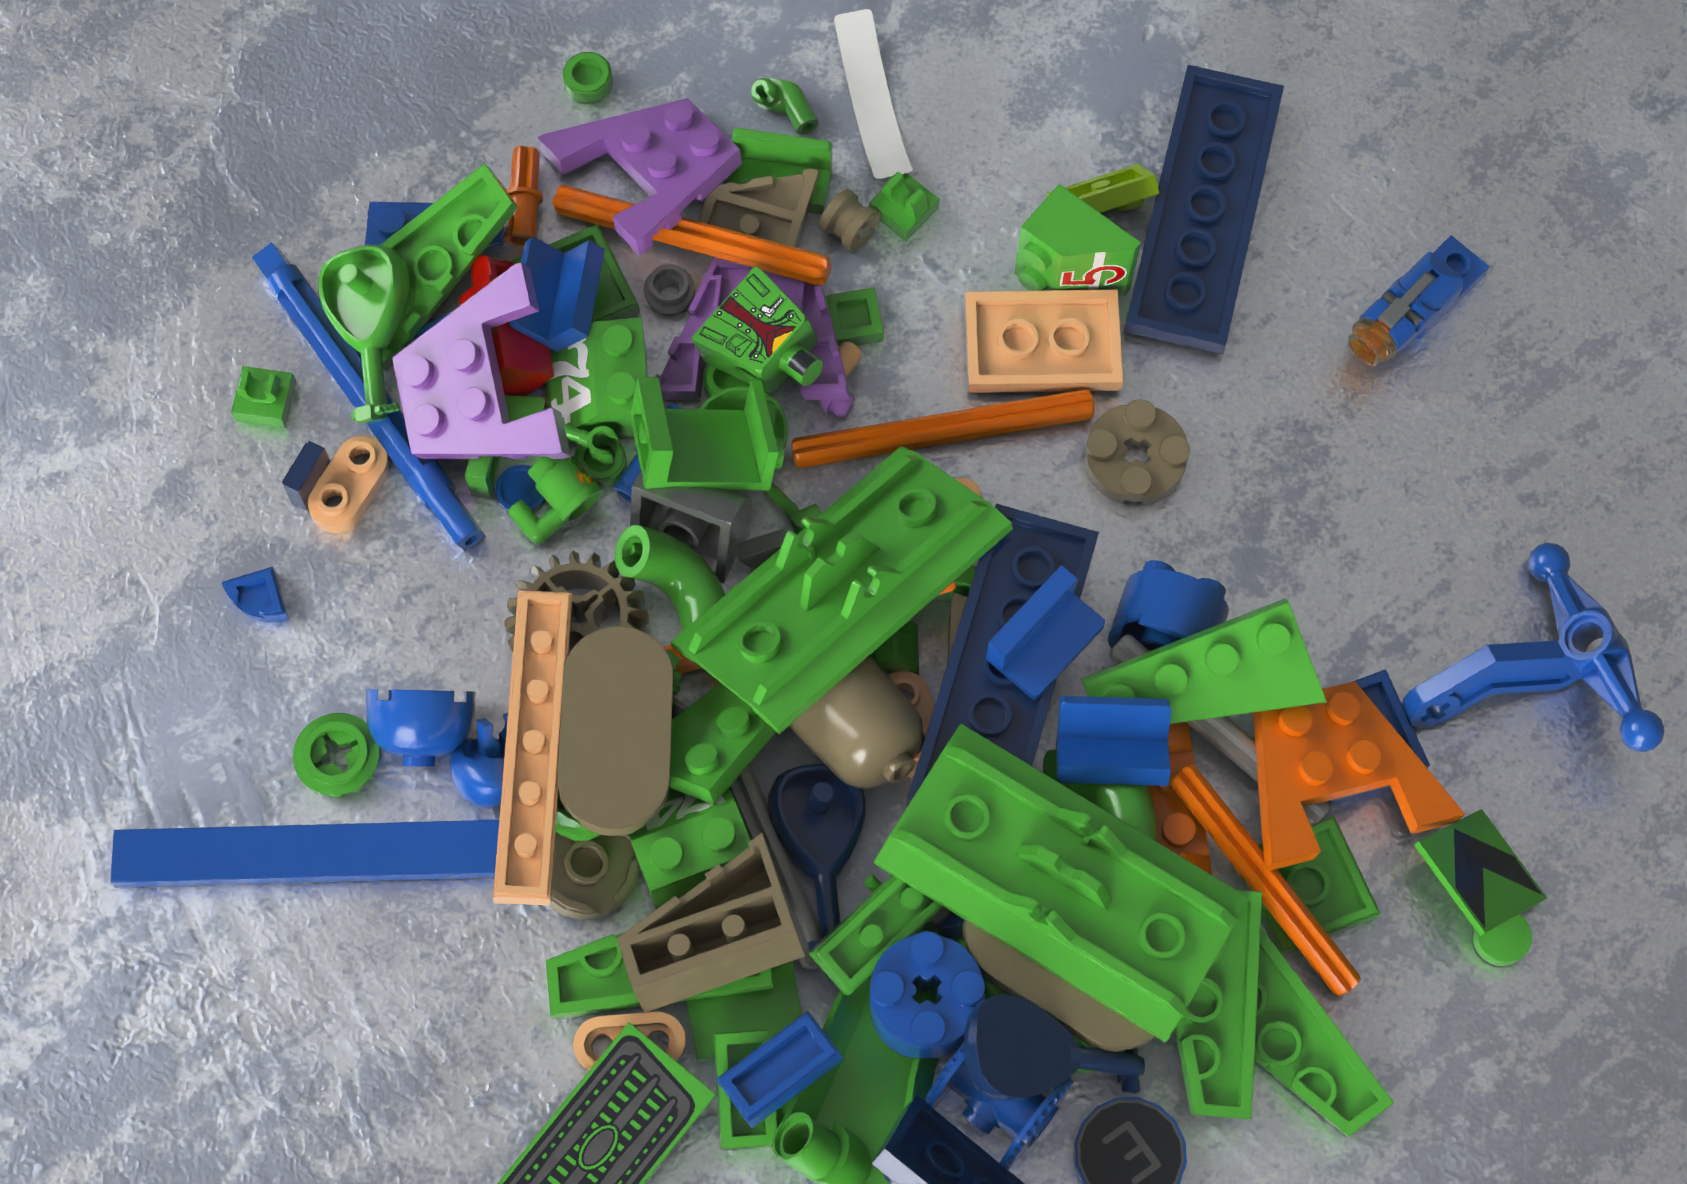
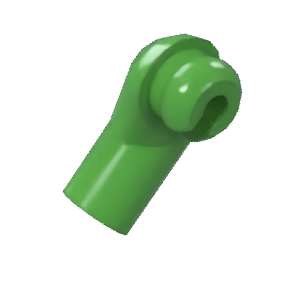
M760 78L753 83L751 97L754 102L765 110L788 115L799 135L810 133L818 126L819 121L797 84L775 78Z

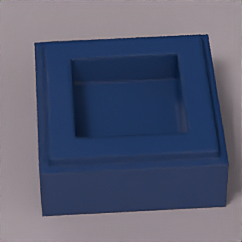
M311 441L305 443L282 481L291 503L306 511L309 510V495L330 463L325 448Z

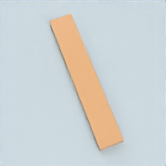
M518 590L493 891L494 903L551 906L559 797L558 759L564 665L569 655L572 593Z

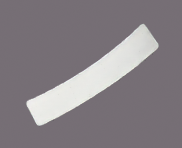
M864 9L838 14L835 16L834 22L845 76L861 139L874 178L892 177L897 172L901 174L911 173L913 168L903 143L891 101L872 11Z

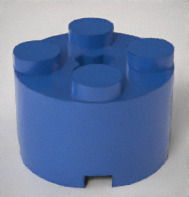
M1158 560L1147 561L1144 564L1143 570L1132 574L1125 584L1108 634V644L1112 649L1123 636L1128 634L1149 651H1153L1224 623L1229 614V608L1224 599L1226 589L1216 580L1210 578L1197 579L1187 574L1176 572L1172 566Z
M919 932L893 944L878 960L870 983L869 1010L873 1027L880 1039L896 1053L915 1059L940 1058L954 1053L964 1042L965 1027L970 1013L978 1002L984 1000L985 984L977 962L963 946L934 932ZM920 989L924 993L929 990L936 993L935 1004L929 1000L924 1001L921 1005L915 1002L917 990Z

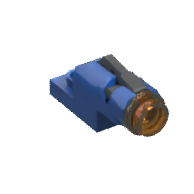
M1451 235L1433 253H1426L1359 317L1352 326L1353 333L1348 337V344L1351 350L1360 360L1371 366H1378L1382 361H1390L1416 337L1421 340L1486 275L1490 266Z

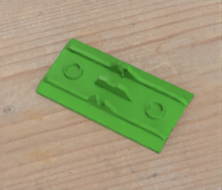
M900 446L817 518L804 517L801 523L805 528L798 534L789 530L785 535L781 548L675 637L670 642L671 646L692 662H696L752 707L754 712L780 734L1012 531V522L988 501L923 456Z
M963 724L959 725L873 863L1164 1043L1168 1041L1250 899Z

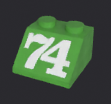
M642 317L591 322L588 337L559 352L549 348L554 377L546 382L548 409L553 407L560 411L563 423L574 428L591 432L596 427L608 426L616 433L618 440L634 438L630 415L637 377H648ZM567 439L568 444H577V442Z
M671 788L669 789L667 801L657 816L655 814L652 819L646 822L644 827L628 834L656 909L674 896L678 899L703 882L706 879L704 874L718 864L723 867L748 849V842L751 841L729 788L715 805Z

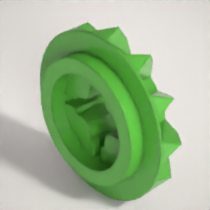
M331 713L313 720L302 730L294 745L293 763L300 780L316 795L320 793L338 799L344 794L360 792L362 786L370 778L376 777V767L381 752L379 746L374 742L365 721L347 713ZM330 739L333 745H337L341 750H346L349 747L352 749L346 755L348 771L344 772L342 768L339 769L334 763L327 766L324 765V762L330 758L329 747L325 741Z

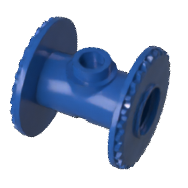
M963 1042L940 1072L924 1101L935 1109L952 1090L963 1098L964 1102L968 1105L962 1112V1115L986 1134H990L994 1127H997L1015 1140L999 1162L1000 1166L1008 1170L1018 1161L1027 1148L1029 1149L1053 1119L1074 1081L1069 1077L1054 1087L1047 1097L1040 1094L1020 1101L990 1098L978 1091L969 1078Z

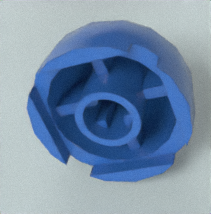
M366 689V718L369 732L374 742L385 752L403 755V766L435 767L436 756L453 753L455 748L463 744L471 733L475 716L476 692L463 691V702H454V691L389 690L388 700H378V689Z

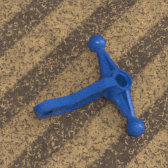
M1549 542L1540 544L1531 551L1528 566L1531 575L1536 580L1549 584L1559 640L1486 645L1413 688L1403 698L1402 706L1412 726L1416 728H1429L1451 719L1492 694L1562 690L1582 678L1586 684L1623 718L1619 729L1622 741L1628 748L1639 752L1654 750L1662 742L1665 733L1662 719L1656 713L1644 710L1641 706L1627 640L1619 633L1607 610L1568 575L1571 565L1568 552L1562 546ZM1603 638L1601 644L1595 650L1586 652L1588 646L1594 640Z

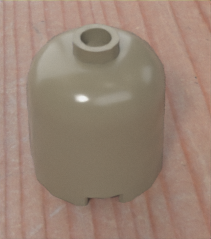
M871 655L789 725L798 737L839 779L859 789L874 788L887 782L894 784L903 780L913 770L915 766L913 759L916 757L924 738L922 719L919 713Z

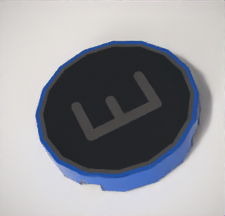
M1119 1097L1097 1106L1081 1123L1074 1142V1169L1081 1184H1180L1187 1164L1186 1141L1176 1120L1160 1105L1139 1097Z

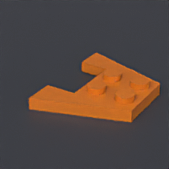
M1355 681L1323 688L1322 691L1327 701L1325 703L1253 712L1265 872L1315 859L1321 852L1303 809L1306 806L1390 786L1411 834L1453 824L1465 815Z

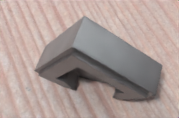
M780 529L737 544L738 560L750 568L757 569L781 548L787 532L784 529Z

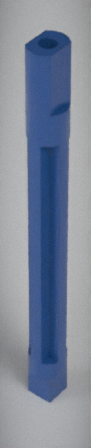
M271 242L252 257L267 278V286L354 408L366 405L360 353L350 346L336 331L321 306L319 296L298 267L290 264L282 251ZM386 391L387 404L395 403ZM401 410L387 413L385 420L366 423L423 505L428 509H432L455 543L464 551H467L481 542L486 535L456 495L455 485L437 460L421 459L411 454L404 415Z

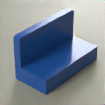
M536 237L527 240L524 245L521 262L531 270L539 311L510 321V327L556 352L588 337L605 249L588 240L572 250L562 253Z
M1062 565L988 643L986 660L1034 700L1038 699L1103 630L1105 625L1104 618L1074 594L1078 578Z
M1062 696L1059 703L1056 737L1057 782L1169 786L1171 768L1168 734L1171 702L1168 699Z

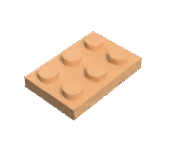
M1118 290L965 292L968 393L1062 392L1084 389L1089 391H1121L1123 369Z

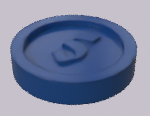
M515 465L506 469L499 476L495 492L500 506L506 512L519 500H523L534 513L545 504L546 500L535 489L536 483L528 475V471L532 466Z

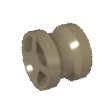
M845 189L837 194L826 207L819 221V229L828 236H838L841 239L842 246L849 252L854 253L862 248L873 235L879 225L881 213L872 206H862L858 201V196L851 190Z

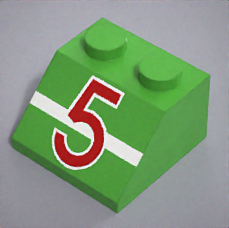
M1058 184L1021 226L1014 274L1018 276L1021 284L1029 291L1118 290V297L1125 296L1131 289L1141 242Z

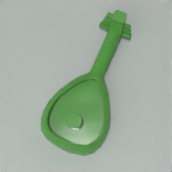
M370 244L353 247L339 252L328 259L321 267L318 278V293L321 306L336 331L350 346L361 353L366 405L354 408V412L351 413V419L358 424L374 423L385 420L387 413L400 411L398 403L387 404L382 351L391 341L407 303L409 273L406 262L392 248Z

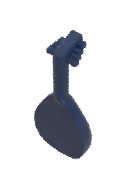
M810 764L788 769L774 779L768 794V812L777 837L786 852L808 877L814 879L820 938L822 940L841 923L836 877L849 861L862 832L866 816V800L863 789L846 784L825 764ZM821 940L809 941L808 949L812 950Z
M996 994L978 1002L966 1023L964 1051L969 1078L978 1091L990 1098L1020 1101L1034 1097L1061 1084L1072 1076L1077 1069L1117 1074V1083L1122 1084V1092L1133 1094L1140 1092L1139 1078L1145 1072V1061L1143 1057L1138 1055V1048L1124 1050V1052H1111L1098 1048L1079 1046L1074 1036L1062 1024L1039 1006L1025 998L1009 994Z

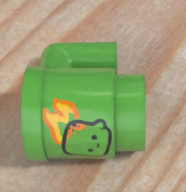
M573 456L565 459L540 457L529 469L528 475L536 483L535 489L552 508L539 519L523 500H519L509 508L507 514L531 542L541 544L564 524L574 522L591 509L602 497L604 489L591 478Z

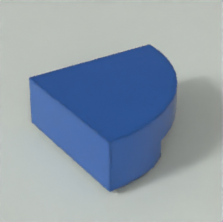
M273 567L222 582L228 597L243 614L265 622L289 620L278 577Z

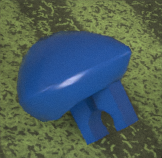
M508 713L503 714L505 726L499 733V739L493 736V725L486 718L476 719L477 738L465 740L463 744L455 748L449 760L451 776L457 790L467 802L475 807L490 809L501 804Z

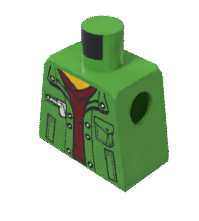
M757 266L748 273L691 337L706 363L750 384L751 379H761L764 391L767 393L776 391L788 376H791L803 386H809L818 378L823 368V361L810 353L818 339L809 320Z

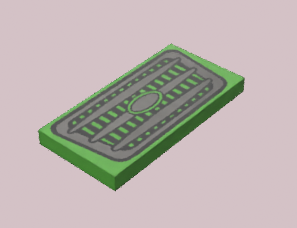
M628 1022L497 1184H645L717 1094Z

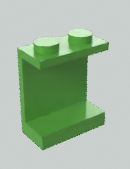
M637 377L630 417L640 469L643 475L644 489L703 487L720 490H770L774 470L781 469L783 465L784 444L781 437H775V407L773 401H766L761 379H751L744 410L665 409L659 378Z

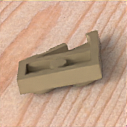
M811 168L803 170V174L773 179L771 175L754 178L746 184H736L734 182L720 184L705 198L698 221L797 248L820 179V172Z

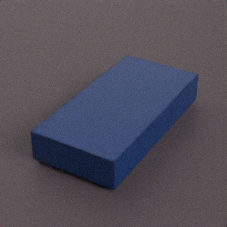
M807 1011L716 1080L749 1126L753 1128L844 1059L809 1011Z

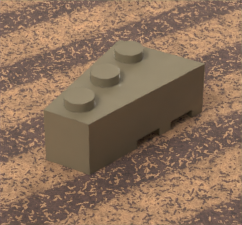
M763 833L749 841V848L723 867L718 864L704 874L706 879L678 899L674 896L617 938L632 990L645 1013L805 957Z

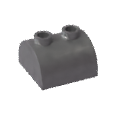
M641 470L632 485L630 526L639 525L660 530L681 539L703 557L720 582L724 584L737 557V544L743 542L752 510V498L746 496L745 490H720L703 487L644 489Z

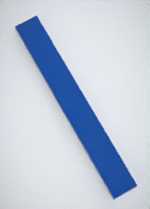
M499 820L114 830L110 883L115 888L495 878Z

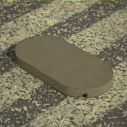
M613 626L602 628L586 635L569 653L563 671L558 759L559 796L567 812H570L572 817L577 819L581 826L593 833L606 836L626 835L644 827L646 822L652 819L655 814L657 816L664 807L670 787L673 700L672 664L667 652L655 638L635 628Z
M964 920L963 938H965V945L968 952L977 962L982 977L1009 995L1022 997L1036 1004L1062 1024L1072 1035L1086 1044L1105 1051L1121 1052L1122 1050L1143 1046L1155 1038V1036Z

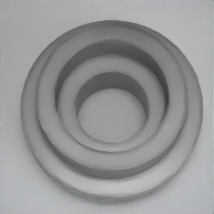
M665 264L657 267L649 274L644 284V293L647 303L657 312L676 314L685 310L692 303L695 295V286L691 275L686 270L677 265ZM667 287H674L679 291L673 296L661 294L662 290Z

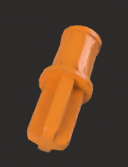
M517 146L514 148L512 155L510 188L506 190L519 208L506 223L504 241L516 247H524L528 239L532 237L537 238L538 205L543 202V193L538 190L540 152L534 147Z

